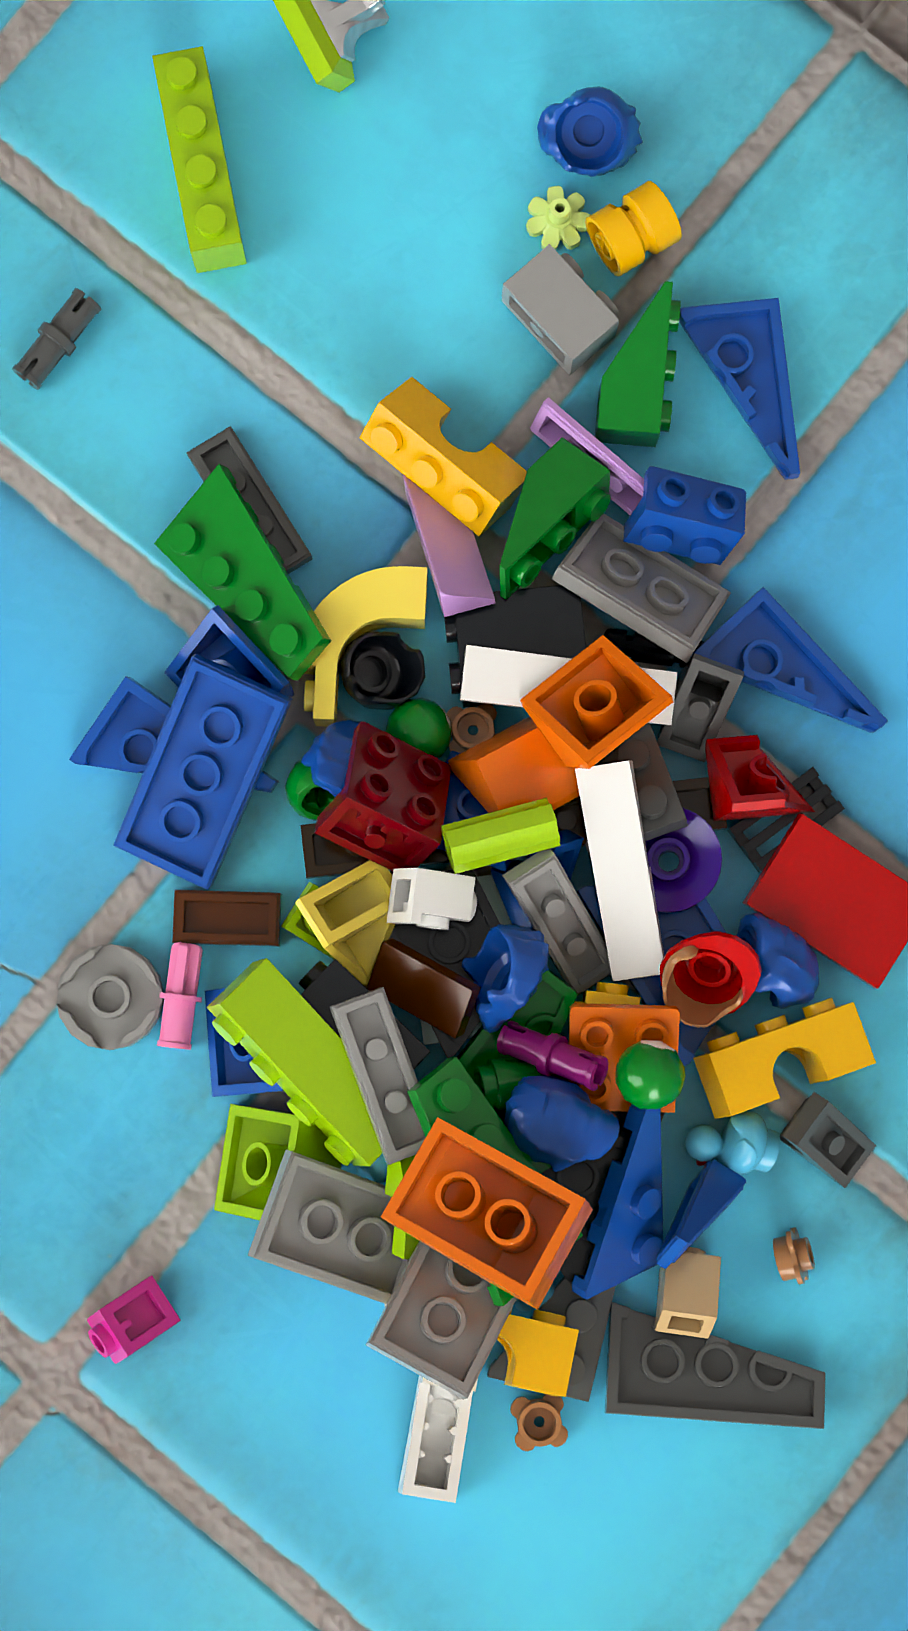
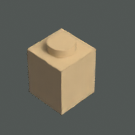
M689 1247L675 1263L670 1264L666 1269L660 1268L655 1331L709 1338L718 1315L721 1257L707 1255L701 1249Z

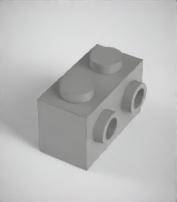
M549 244L503 283L502 302L570 376L616 336L619 319L616 317L618 310L604 292L598 290L594 293L583 281L584 274L582 269L569 254L563 253L560 255Z

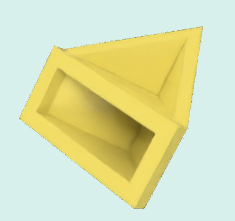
M371 860L304 895L295 902L323 948L366 988L382 942L390 938L395 926L393 923H386L392 874L387 868Z

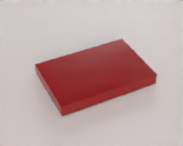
M804 814L797 815L742 902L755 912L761 913L765 918L773 919L781 925L788 926L792 932L800 934L812 949L876 989L880 987L908 942V882Z

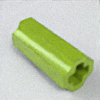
M547 798L442 825V836L446 853L454 874L560 846L556 816Z

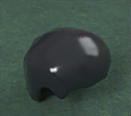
M373 631L362 634L348 644L340 661L341 676L347 693L359 704L369 709L390 710L417 695L426 677L422 652L419 649L409 647L401 639L399 633Z

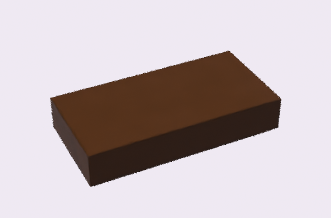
M175 890L172 943L280 947L282 894L271 892Z
M390 938L382 942L366 988L372 991L384 987L389 1002L453 1038H457L465 1033L481 986L399 941Z

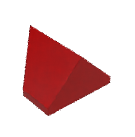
M758 735L706 739L705 751L714 821L812 813L815 810L759 747L760 740Z

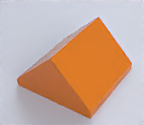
M604 635L600 636L520 700L523 708L566 767L582 769L593 767L674 702L671 694Z
M530 716L448 760L451 771L488 813L547 798L553 810L580 796L575 773L577 768L566 767Z

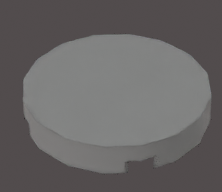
M113 944L90 947L74 957L61 974L57 989L59 1017L69 1033L87 1046L106 1050L130 1047L149 1035L160 1018L164 998H159L160 992H163L161 977L150 960L130 947Z

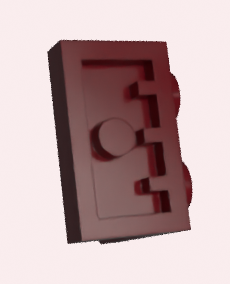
M362 721L354 730L345 786L317 817L314 833L391 871L398 868H418L441 844L451 767L433 755L427 754L391 734Z

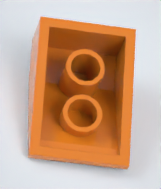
M437 1117L383 1211L381 1218L538 1310L593 1209L588 1201L580 1195Z

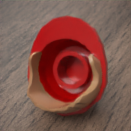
M720 931L701 933L680 941L668 949L660 964V979L665 1005L677 1006L680 1012V1021L697 1028L708 1027L725 1015L734 1013L748 1001L756 990L762 973L758 954L749 943L738 936Z

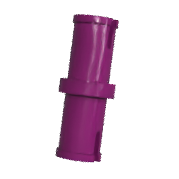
M512 1020L507 1022V1026L504 1025L497 1039V1051L500 1054L509 1055L536 1066L537 1072L543 1076L558 1075L581 1084L592 1091H596L598 1085L601 1086L606 1078L609 1065L606 1057L568 1044V1039L560 1034L551 1033L547 1036L519 1025L518 1022Z

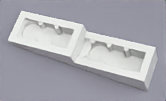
M466 645L460 701L523 708L520 700L572 658ZM641 668L671 694L674 701L678 672ZM674 702L648 723L671 725Z
M628 760L596 765L590 769L577 768L575 773L612 980L620 981L660 975V964L664 958L651 867L648 865L633 761Z
M419 1375L398 1487L400 1494L456 1503L472 1394L476 1392L478 1378L469 1397L463 1400Z

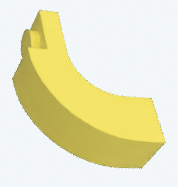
M392 566L364 572L339 585L316 607L314 613L331 639V642L304 673L315 675V680L305 681L304 711L313 712L315 726L328 727L330 724L337 722L340 661L351 641L366 632L382 628L425 629L427 567Z

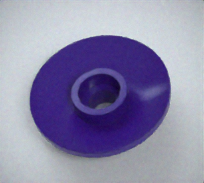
M683 808L688 826L645 841L658 912H679L697 905L711 893L720 876L722 851L714 830L701 816ZM665 853H674L679 858V865L672 871H665L659 866L660 857Z

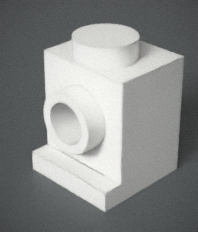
M423 868L393 869L386 923L416 924L418 927L449 930L450 921H471L477 907V897L474 892L475 877Z

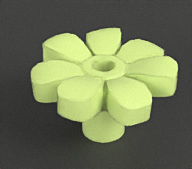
M561 186L548 188L547 201L540 197H534L528 205V212L533 216L526 224L529 235L537 237L543 234L541 241L542 249L550 244L557 250L560 240L566 249L572 250L578 247L581 239L577 231H587L585 220L586 217L590 216L586 212H580L585 205L584 198L575 192L565 199Z

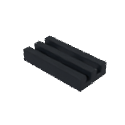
M812 767L791 784L797 791L808 784L814 793L805 800L811 807L819 801L826 807L825 811L813 819L814 822L822 826L845 808L839 800L836 801L831 795L832 791L826 784L824 785L818 778L819 774ZM798 814L781 816L750 840H748L743 832L762 817L742 819L727 831L756 870L760 872L764 869L778 846L763 857L760 856L756 848L794 821Z

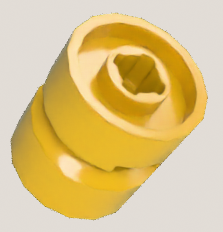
M647 181L623 195L621 207H616L610 203L586 217L585 220L588 235L596 252L615 276H622L642 264L645 260V251L658 254L682 238L681 226L672 205L661 189L652 181Z

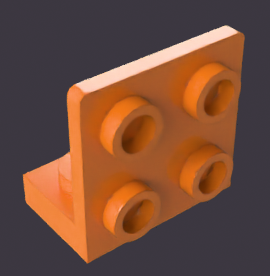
M573 1003L570 1006L568 1044L595 1055L606 1057L609 1065L606 1078L601 1086L598 1085L596 1091L589 1090L587 1087L571 1080L568 1081L577 1084L588 1094L591 1103L599 1106L601 1109L628 1112L632 1104L623 1098L615 1080L617 1062L626 1048L641 1040L662 1041L678 1053L680 1023L678 1007L668 1005ZM676 1100L662 1107L661 1112L675 1113Z

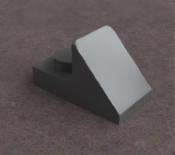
M694 653L679 673L674 698L672 724L661 726L657 735L658 745L705 762L706 739L717 737L744 677V671Z
M815 1092L805 1099L780 1134V1140L844 1188L847 1187L876 1147L835 1106Z

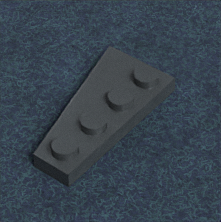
M612 1302L609 1315L605 1414L824 1429L825 1372L768 1353L755 1351L710 1335L707 1339L655 1331L656 1317Z

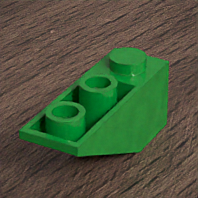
M664 282L602 376L598 392L595 437L601 443L656 447L660 431L669 432L672 401L663 400L665 381L673 382L676 350H667L669 331H678L681 307L680 300H672L673 282Z
M563 437L527 470L499 565L500 596L505 600L520 586L522 588L529 586L538 576L542 565L555 553L561 554L567 550L573 542L576 533L589 520L596 521L609 506L611 500L609 495L610 470Z

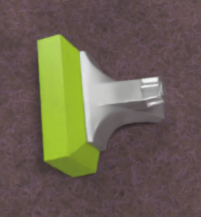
M273 0L316 84L339 93L355 81L352 61L356 60L355 44L358 38L373 28L386 25L389 20V16L383 7L385 4L384 0H348L344 3L329 0Z

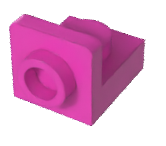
M151 1275L88 1317L87 1321L91 1327L88 1334L96 1350L105 1358L110 1356L112 1361L117 1364L181 1320Z

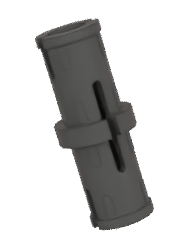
M77 288L72 291V295L51 322H43L38 328L40 336L17 365L15 364L12 368L22 380L26 381L28 379L30 381L29 385L37 390L40 389L43 381L64 355L70 357L76 349L74 344L76 339L94 316L101 311V307L91 297L85 299V293Z

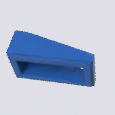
M714 1159L711 1162L708 1161L689 1184L656 1257L658 1260L656 1264L666 1269L670 1264L675 1263L738 1196L746 1184V1179Z

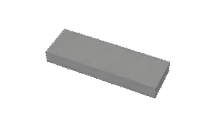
M551 849L537 852L502 875L534 931L539 930L544 934V942L549 944V956L562 979L575 989L578 995L611 974L607 946L558 858Z
M384 987L329 1006L386 1163L390 1165L416 1155L426 1137L407 1091L416 1085L418 1081Z

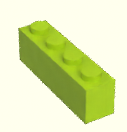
M203 46L153 55L154 69L186 233L196 273L247 264Z
M267 958L252 962L207 1006V1009L216 1017L212 1021L213 1027L231 1045L236 1046L240 1043L253 1057L249 1062L251 1068L264 1082L270 1086L277 1083L291 1098L287 1102V1106L299 1120L308 1126L314 1123L326 1135L328 1139L324 1142V1145L333 1157L345 1166H348L350 1163L353 1166H371L382 1154V1150L341 1038Z

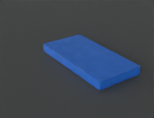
M193 655L113 846L209 890L214 884L293 699L201 655Z

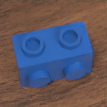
M650 466L644 474L643 497L624 524L623 542L639 545L653 552L664 551L688 557L698 563L721 565L745 534L746 491L742 488Z

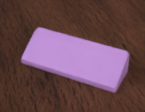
M548 397L542 403L530 427L531 431L550 448L563 437L610 470L609 495L611 500L631 515L643 497L644 478Z
M402 474L406 496L444 617L495 604V597L473 531Z

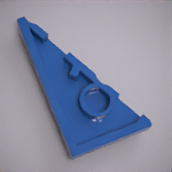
M779 298L680 308L679 323L784 480L797 479L800 475V465Z
M764 587L757 591L694 651L695 654L744 671V677L741 682L867 732L874 733L888 722Z
M125 676L69 760L78 765L143 774L171 705L133 678ZM262 770L254 790L272 792L279 781Z
M633 1104L629 1107L623 1127L632 1131L623 1162L612 1160L599 1199V1211L591 1223L587 1240L594 1243L595 1247L586 1275H574L572 1282V1292L586 1300L657 1265L658 1260L656 1257L663 1244L661 1109H639Z

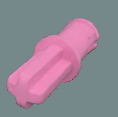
M178 942L174 943L171 947L165 993L160 992L159 998H164V1006L157 1046L187 1050L192 1048L191 1038L196 1002H202V997H197L203 950L197 944Z

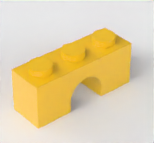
M410 377L378 403L359 438L471 531L480 536L511 508L522 491L527 471L492 442L478 452L463 451L449 443L443 436L440 428L450 413L451 408L416 379Z
M828 998L803 1007L802 1010L805 1018L788 1023L784 1014L755 1024L758 1035L740 1041L737 1032H733L707 1041L709 1052L696 1056L693 1060L714 1118L730 1117L780 1099L773 1079V1067L776 1059L783 1051L793 1054L800 1060L810 1084L829 1081L875 1064V1058L854 1002L835 1006L833 998Z
M511 1309L497 1338L504 1347L508 1357L504 1385L557 1397H566L579 1330L564 1327L566 1317L559 1314L534 1310L532 1319L511 1315Z

